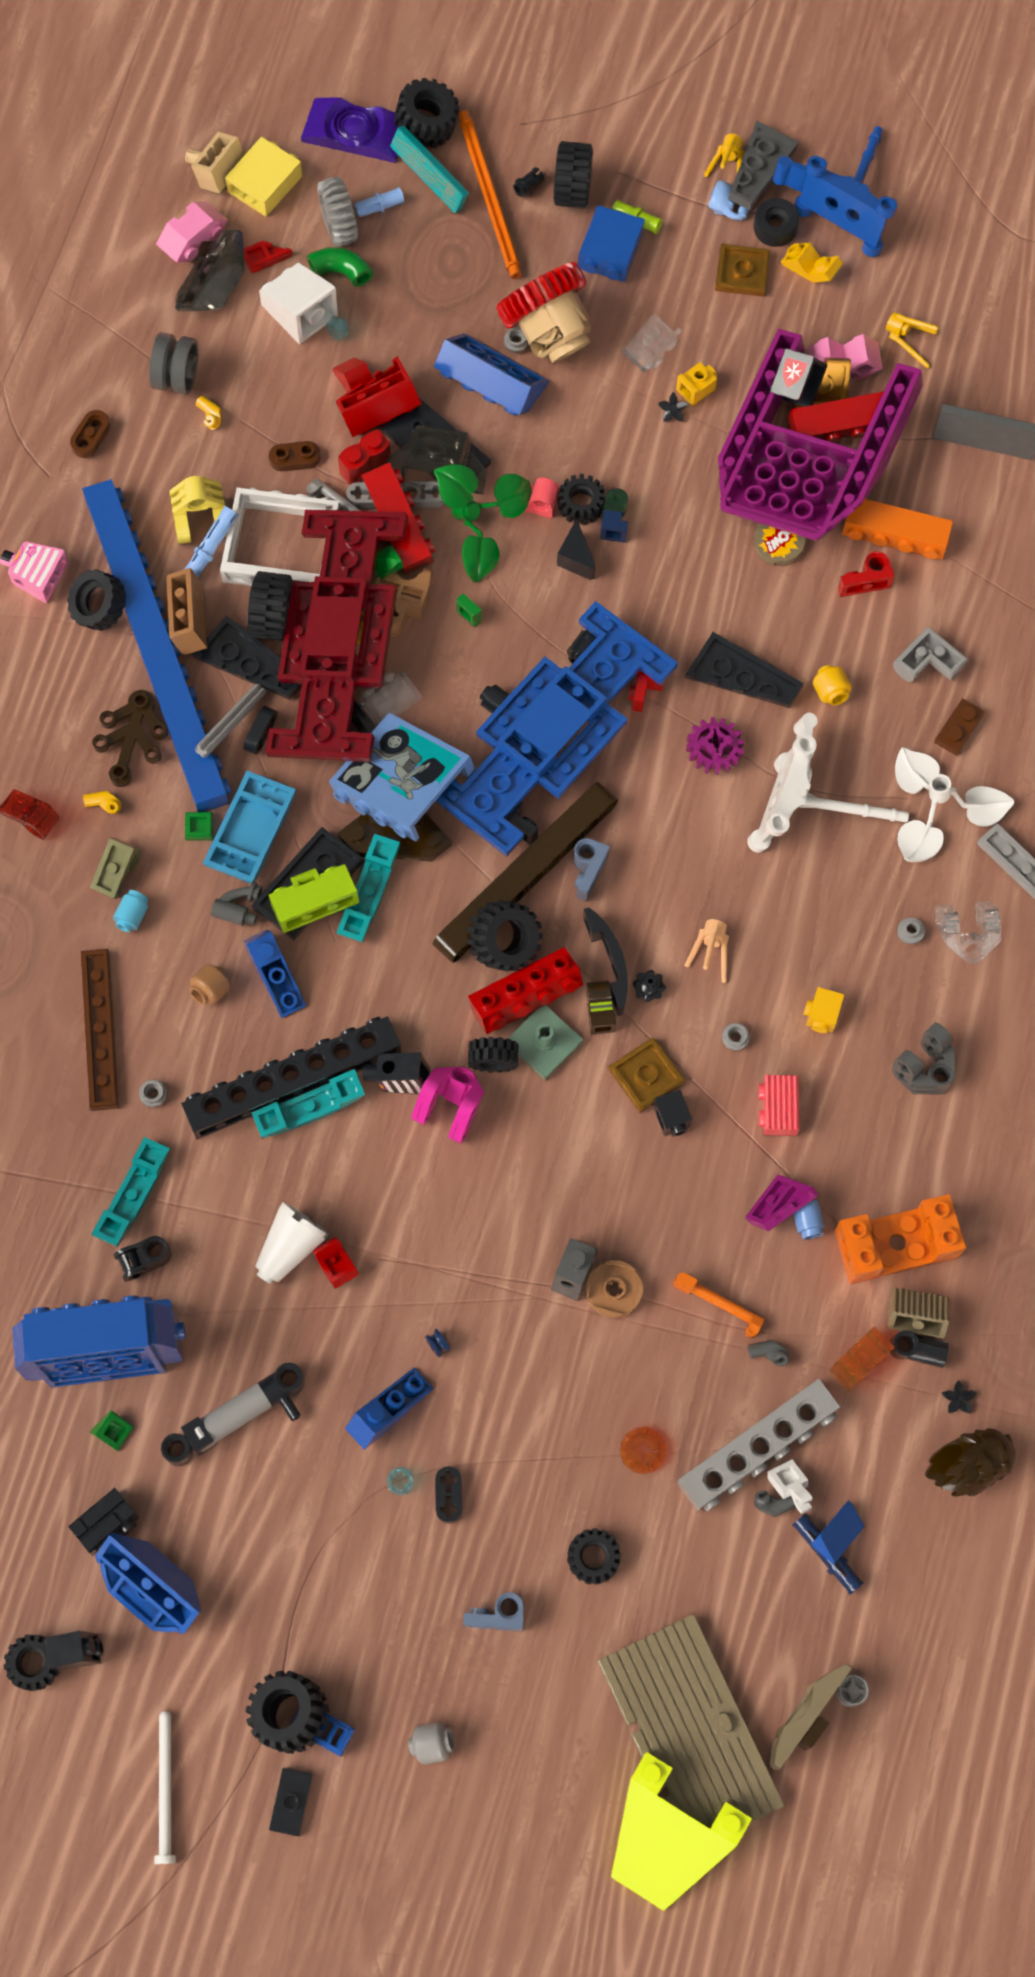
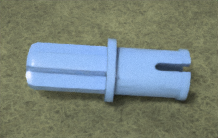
M398 187L383 194L375 193L374 197L356 202L354 207L356 214L359 217H363L378 211L383 213L384 209L403 204L404 197L401 189Z

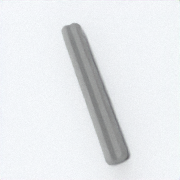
M255 684L197 744L195 748L196 753L200 754L203 758L207 757L266 694L265 688H262L260 684Z

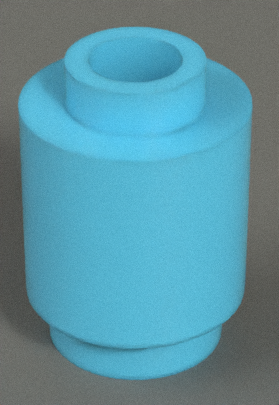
M129 890L128 894L123 896L112 917L116 922L115 926L128 933L131 930L136 931L148 909L147 903L149 899L140 892Z

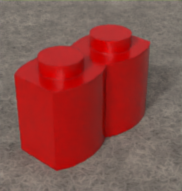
M374 430L363 436L359 444L351 445L340 453L338 457L339 472L349 485L363 482V474L389 463L391 459L389 440L380 430Z

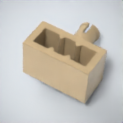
M217 132L203 151L190 148L186 152L185 160L187 164L191 165L200 188L220 194L226 187V175L244 157V152L238 137Z

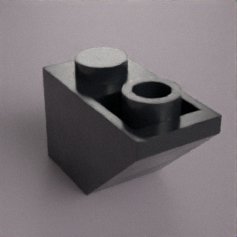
M75 1631L45 1638L49 1669L61 1670L102 1664L101 1656L104 1654V1647L97 1633Z

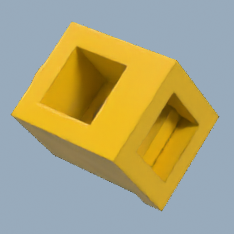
M699 362L686 373L678 375L676 390L694 406L715 390L717 374L712 366H704Z

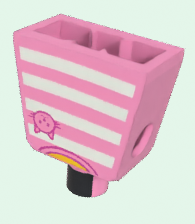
M24 542L18 553L7 549L4 550L0 558V564L10 567L8 574L15 586L40 601L47 603L68 564L65 551L62 549Z

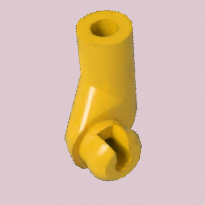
M200 396L196 406L206 413V420H204L206 427L215 430L221 425L222 410L205 396Z
M109 791L83 794L85 808L99 805L109 814H117L121 810L120 800Z

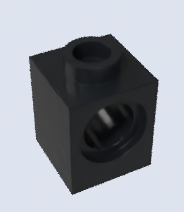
M681 1090L654 1098L653 1109L664 1136L672 1134L673 1137L686 1133L688 1131L687 1128L691 1126L692 1118Z

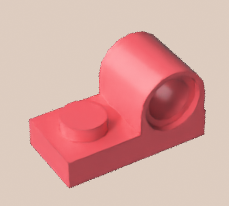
M538 478L535 485L531 484L532 494L525 511L552 518L558 502L559 485L551 479Z

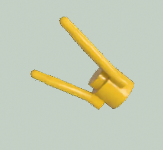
M727 134L725 136L723 144L719 145L715 156L707 167L704 177L709 176L721 155L723 159L720 167L723 169L727 161L737 159L738 172L745 153L741 149L743 140L740 136L736 134Z
M894 312L886 326V331L891 332L889 339L896 341L924 367L929 368L930 364L901 339L900 336H907L911 327L936 335L938 326Z

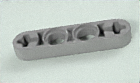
M408 481L400 484L403 493L412 490L417 494L412 499L415 506L411 508H439L445 504L441 499L437 481ZM356 482L347 488V500L358 509H376L373 500L369 499L370 495L365 482ZM421 491H424L425 499H421ZM433 491H438V498H433ZM357 492H361V499H356Z

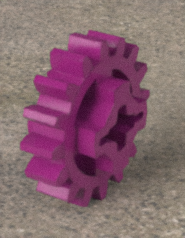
M711 717L710 723L707 724L702 719L700 721V728L695 725L692 727V734H688L686 752H691L689 754V761L697 760L696 769L704 766L706 774L709 773L710 769H714L715 774L719 775L721 768L729 772L730 764L733 766L738 765V758H742L744 751L741 749L744 746V740L739 739L742 733L740 730L733 731L734 723L727 726L725 725V718H722L720 723H717L715 718Z

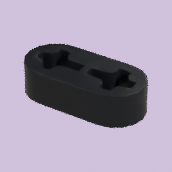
M267 706L261 708L246 736L243 746L245 751L258 755L268 738L269 728H273L276 722L277 710Z
M450 1466L441 1468L435 1477L436 1515L445 1524L455 1523L459 1520L462 1513L461 1475L457 1469ZM445 1473H451L452 1478H457V1482L451 1484V1493H446L445 1483H440V1479L445 1478ZM446 1498H451L452 1507L457 1508V1512H453L451 1518H446V1514L440 1512V1509L446 1506Z

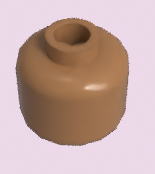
M205 965L190 979V995L201 1005H215L230 990L228 972L220 966Z

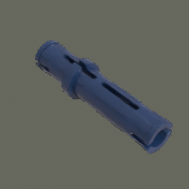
M806 1513L792 1524L828 1567L827 1572L830 1576L833 1574L848 1591L849 1595L864 1584L846 1563L848 1559L845 1556H840L836 1563L845 1572L846 1577L835 1564L833 1565L811 1546L814 1538L809 1532H812L817 1538L821 1531Z

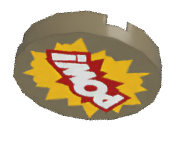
M763 524L757 527L754 535V549L762 560L772 565L775 563L783 566L795 562L802 555L806 542L805 537Z

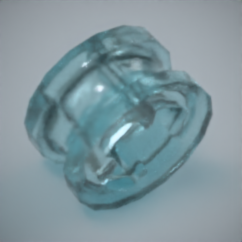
M405 1468L393 1469L387 1477L388 1488L395 1495H406L413 1487L412 1474ZM398 1474H404V1479L408 1478L409 1480L408 1483L403 1485V1489H396L397 1485H392V1480H396Z

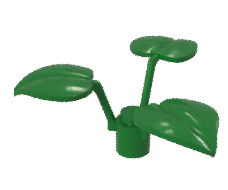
M445 465L434 470L439 493L445 505L452 508L453 517L464 521V525L470 527L478 535L468 536L462 546V559L466 573L472 582H478L496 567L499 561V547L493 538H483V532L472 524V521L479 517L481 508L499 506L500 513L505 518L520 516L528 507L532 487L529 480L518 474H505L497 480L494 487V495L498 501L477 503L472 501L473 496L471 495L478 487L477 476L472 469L463 465Z

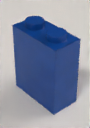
M597 205L579 252V268L588 273H596L606 276L611 280L625 282L644 234L645 219Z

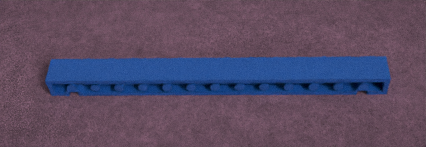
M112 479L82 488L111 573L120 580V583L125 588L126 605L124 609L198 812H207L228 805L227 794H230L231 790L227 779H221L219 771L223 770L218 755L213 756L211 752L207 757L203 758L195 751L197 744L209 732L204 733L202 725L206 724L202 710H196L194 702L198 701L193 686L187 687L185 680L189 679L186 666L185 664L179 665L177 657L181 656V653L169 638V620H163L161 612L165 610L160 596L156 598L154 596L153 590L157 588L152 574L147 575L145 572V568L149 567L144 552L139 553L137 550V546L141 545L136 530L130 531L129 525L133 524L128 509H122L121 503L125 502L120 487H114Z

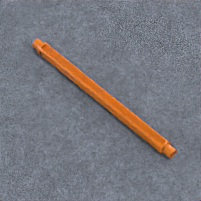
M463 110L458 114L460 119L459 125L483 193L506 269L512 279H518L522 276L521 264L516 255L474 127V121L470 117L469 112Z

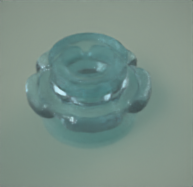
M332 316L331 321L326 324L329 334L336 341L346 338L348 336L347 331H349L348 323L342 317Z

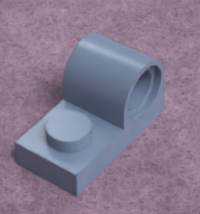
M589 838L582 839L575 845L574 865L582 871L574 885L577 887V898L587 902L609 857L610 846ZM590 852L593 857L586 859L581 857L580 854Z
M504 1593L496 1601L495 1615L488 1614V1609L470 1608V1613H464L463 1627L523 1631V1602L515 1593ZM506 1600L514 1601L517 1604L518 1610L512 1616H507L501 1611L500 1607Z

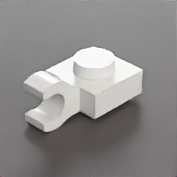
M793 1460L768 1471L767 1479L783 1499L791 1496L801 1514L812 1509V1506L808 1503L812 1501V1496L805 1489L808 1487V1479Z

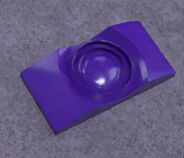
M339 97L314 98L301 136V142L396 163L398 154L390 147L397 131V125L394 123L395 112L381 106L369 108L356 106Z

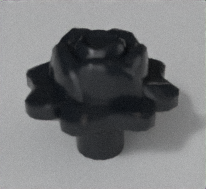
M649 970L646 973H638L637 980L633 981L636 996L638 998L644 997L645 1002L661 999L662 992L666 990L663 976L661 974L655 975L653 970Z

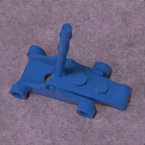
M874 127L872 134H870L869 142L862 154V160L854 178L852 176L837 175L826 170L827 162L820 156L810 157L806 166L793 162L787 156H781L777 162L773 182L777 185H786L802 192L801 196H798L794 203L799 216L808 217L813 211L863 240L862 251L865 255L869 257L879 256L883 248L881 236L887 219L892 218L896 212L897 202L893 198L886 196L880 199L876 198L863 181L871 161L874 159L876 148L881 141L882 127Z

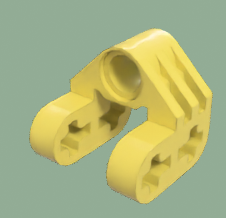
M191 476L170 490L178 544L192 543L187 511H200L212 507L214 522L225 506L221 482L201 476Z

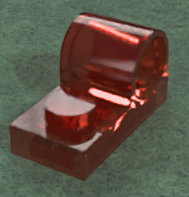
M16 789L11 791L0 806V813L3 816L21 823L31 834L42 840L47 837L60 819V816L50 804Z

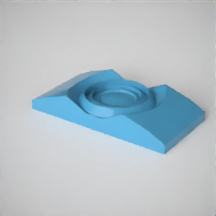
M246 771L203 861V865L250 884L255 882L267 862L277 834L285 824L296 795V789Z

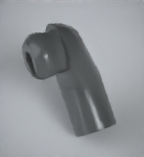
M774 1340L747 1345L750 1359L765 1356L779 1367L786 1366L789 1362L788 1351Z
M761 1490L754 1497L755 1507L772 1517H777L796 1508L791 1496L785 1499H776L768 1495L767 1491Z

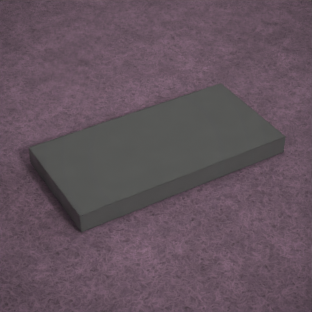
M942 404L933 439L1033 460L1035 455V424Z

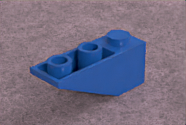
M266 929L243 940V944L281 1018L305 1007L306 1004L272 932Z
M414 1367L358 1410L345 1429L365 1450L433 1390V1387Z

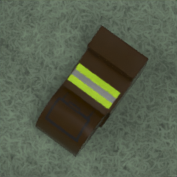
M609 981L587 982V1009L590 1034L615 1032L616 1018Z

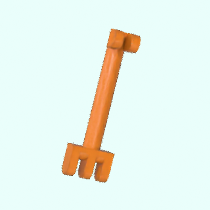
M684 1272L679 1273L674 1279L673 1285L675 1288L688 1295L693 1293L747 1322L745 1335L748 1338H753L758 1334L764 1318L698 1284L696 1278Z

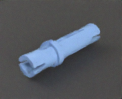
M227 506L223 507L199 547L196 546L193 550L195 553L185 569L191 568L197 578H199L208 562H212L214 559L213 554L239 514Z

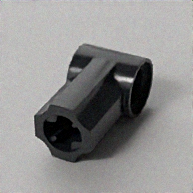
M904 1330L890 1339L888 1350L896 1359H908L944 1368L948 1357L949 1343L918 1336L911 1331ZM899 1338H904L908 1341L910 1345L908 1352H903L898 1348L897 1341Z

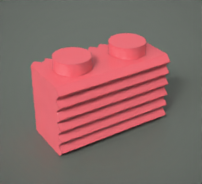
M765 1075L763 1084L758 1083V1100H763V1110L758 1111V1127H763V1135L797 1136L799 1132L798 1076Z

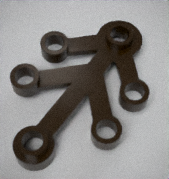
M146 690L133 692L128 698V704L114 712L109 710L102 712L100 722L106 729L115 727L117 721L131 715V719L128 724L106 736L99 734L92 740L94 749L99 753H103L111 745L124 739L118 762L109 770L110 780L116 787H125L131 782L132 775L128 765L136 740L144 751V756L148 763L155 764L161 759L159 748L152 745L140 726L144 716L151 726V732L155 739L163 740L168 735L166 724L160 722L153 712L155 706L154 697ZM140 699L146 700L143 704H137L136 702ZM106 717L113 718L109 723L104 722ZM158 728L164 729L161 734L155 733V730ZM99 741L106 742L103 746L96 745ZM150 752L157 753L153 758L148 757ZM119 770L124 771V774L121 776L115 775Z

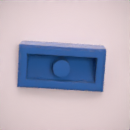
M849 1500L811 1544L833 1565L865 1527Z

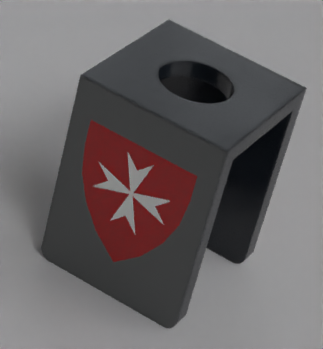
M785 349L771 387V392L783 396V399L788 402L802 406L813 405L828 365L814 356Z

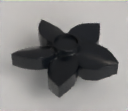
M672 392L669 402L661 401L658 403L661 409L665 410L663 422L670 420L673 416L676 420L683 422V415L680 410L685 409L689 403L685 401L677 402V396Z
M959 1380L954 1385V1391L948 1390L941 1393L945 1399L951 1401L948 1405V1414L957 1411L959 1408L965 1413H971V1405L968 1401L973 1399L976 1392L971 1390L964 1392L963 1385Z

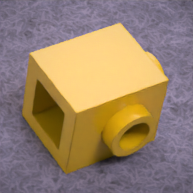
M817 987L814 999H808L803 1015L808 1016L806 1025L819 1033H832L838 1019L844 994Z

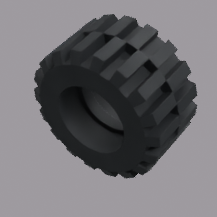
M422 78L421 81L418 79L412 80V83H407L404 90L400 93L394 114V123L397 125V129L404 125L425 148L427 146L436 148L437 144L442 146L446 140L451 138L460 108L458 106V98L453 97L454 92L452 89H447V85L443 82L441 84L437 83L436 79L432 78V81H428L427 78ZM418 110L430 111L436 117L425 116L421 114Z
M561 141L558 145L553 194L555 206L586 208L589 201L593 159L591 144Z
M263 571L256 573L251 585L248 605V629L251 637L284 641L293 587L291 575Z
M507 901L489 902L485 904L486 908L480 907L476 911L479 915L472 916L470 919L473 922L472 927L467 928V933H471V938H467V943L473 945L470 952L472 955L478 956L476 960L479 963L502 971H518L519 967L525 968L529 965L528 960H535L537 955L534 953L536 950L540 951L542 945L538 944L539 939H543V933H539L538 929L542 928L541 923L535 921L537 915L534 912H530V908L520 905V903ZM508 920L513 928V940L507 949L501 951L496 942V934L501 924Z
M277 1671L275 1672V1677L270 1674L265 1676V1683L258 1682L254 1686L257 1692L255 1695L250 1693L248 1698L252 1701L251 1706H246V1713L251 1715L250 1718L246 1719L247 1725L253 1728L250 1732L259 1739L260 1743L279 1752L294 1754V1750L299 1753L306 1751L305 1745L310 1747L315 1745L316 1741L314 1738L316 1736L322 1737L324 1731L321 1730L322 1725L328 1724L329 1719L324 1717V1714L329 1712V1705L323 1703L327 1700L325 1693L319 1691L321 1688L316 1683L292 1671L287 1673ZM296 1696L299 1701L298 1716L290 1726L280 1729L276 1721L278 1707L288 1697Z

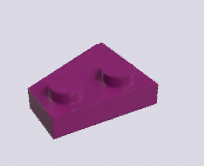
M777 1174L745 1218L751 1225L770 1231L816 1198L818 1193L811 1186Z

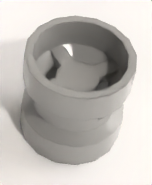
M848 1675L835 1694L843 1706L855 1707L866 1700L869 1689L868 1684L861 1676Z

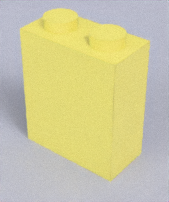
M261 137L226 175L227 192L267 217L301 179V161L294 154H288L280 149L275 142H269Z

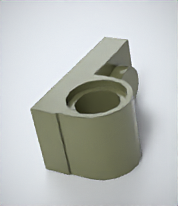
M109 838L90 888L113 899L118 898L127 873L132 872L139 861L141 849L117 838Z

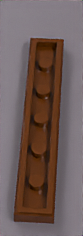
M108 948L81 951L89 1106L91 1111L118 1109L110 953Z

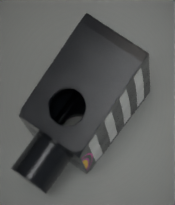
M421 1052L379 1054L377 1065L365 1064L363 1066V1080L376 1081L384 1092L419 1094L424 1082L430 1075L431 1068Z

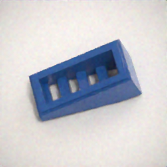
M299 1709L296 1712L291 1724L296 1720L299 1713ZM325 1713L324 1717L328 1718V1722L332 1723L333 1726L325 1741L319 1736H316L314 1740L318 1745L342 1757L356 1729ZM324 1724L322 1725V1727H321V1730H322V1731H324L326 1725H324ZM338 1728L343 1729L344 1731L336 1746L330 1744Z

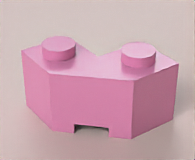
M192 202L186 207L187 213L179 220L174 217L166 224L156 245L176 263L192 262L198 254L202 241H217L223 235L228 219L209 202Z
M865 334L854 337L853 340L844 345L826 337L808 348L809 355L816 357L823 363L825 357L850 358V376H852L853 380H863L883 369L879 342Z

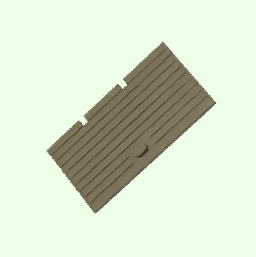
M694 1614L598 1660V1664L626 1724L629 1725L635 1721L638 1723L640 1729L631 1733L641 1757L643 1758L645 1753L648 1752L673 1768L663 1787L667 1786L670 1793L669 1796L663 1798L664 1800L708 1828H711L725 1801L752 1818L751 1822L784 1806Z

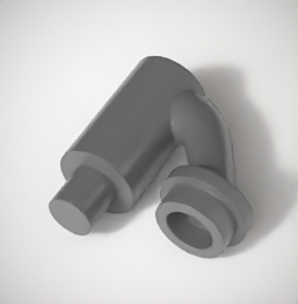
M253 882L251 886L226 892L214 901L211 916L241 926L244 923L255 925L257 915L248 912L247 907L232 902L243 897H248L249 902L256 901L261 895L262 886L258 885L257 882Z

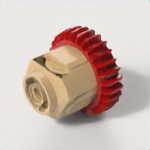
M575 262L563 264L552 271H548L509 294V296L503 298L497 304L496 310L502 323L507 328L519 325L536 357L543 359L549 356L551 362L555 363L590 343L587 336L591 329V325L588 322L589 316L577 294L585 287L587 281L581 268Z

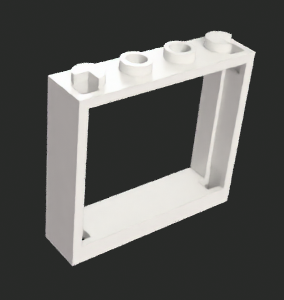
M252 487L251 489L237 488L232 510L239 514V516L233 522L227 534L220 568L222 582L251 586L258 571L291 575L293 581L314 582L315 576H320V574L234 563L245 508L304 516L305 509L340 510L339 501L328 500L327 497L321 499L312 498L304 494H283L275 490L270 492L260 491Z

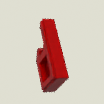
M263 240L240 250L241 256L251 274L293 257L290 248L276 247L272 243Z

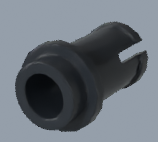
M534 167L523 178L515 180L513 189L519 197L528 196L534 187L544 181L545 178L542 171L536 175L540 170L539 168Z

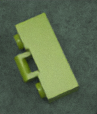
M345 864L339 867L332 866L321 874H318L316 868L291 877V886L280 887L272 894H269L272 909L283 934L359 903L358 892Z

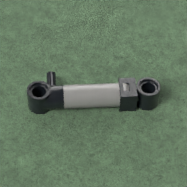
M284 1363L274 1373L202 1418L196 1417L181 1427L185 1435L173 1433L164 1438L161 1444L163 1457L173 1466L186 1465L193 1456V1450L198 1456L202 1455L216 1446L215 1443L278 1403L281 1404L291 1421L299 1419L301 1414L290 1396L299 1394L305 1385L301 1369L294 1363ZM288 1373H293L297 1376L296 1383L291 1386H286L282 1383L283 1376ZM176 1443L184 1444V1451L180 1456L173 1457L170 1455L171 1446Z

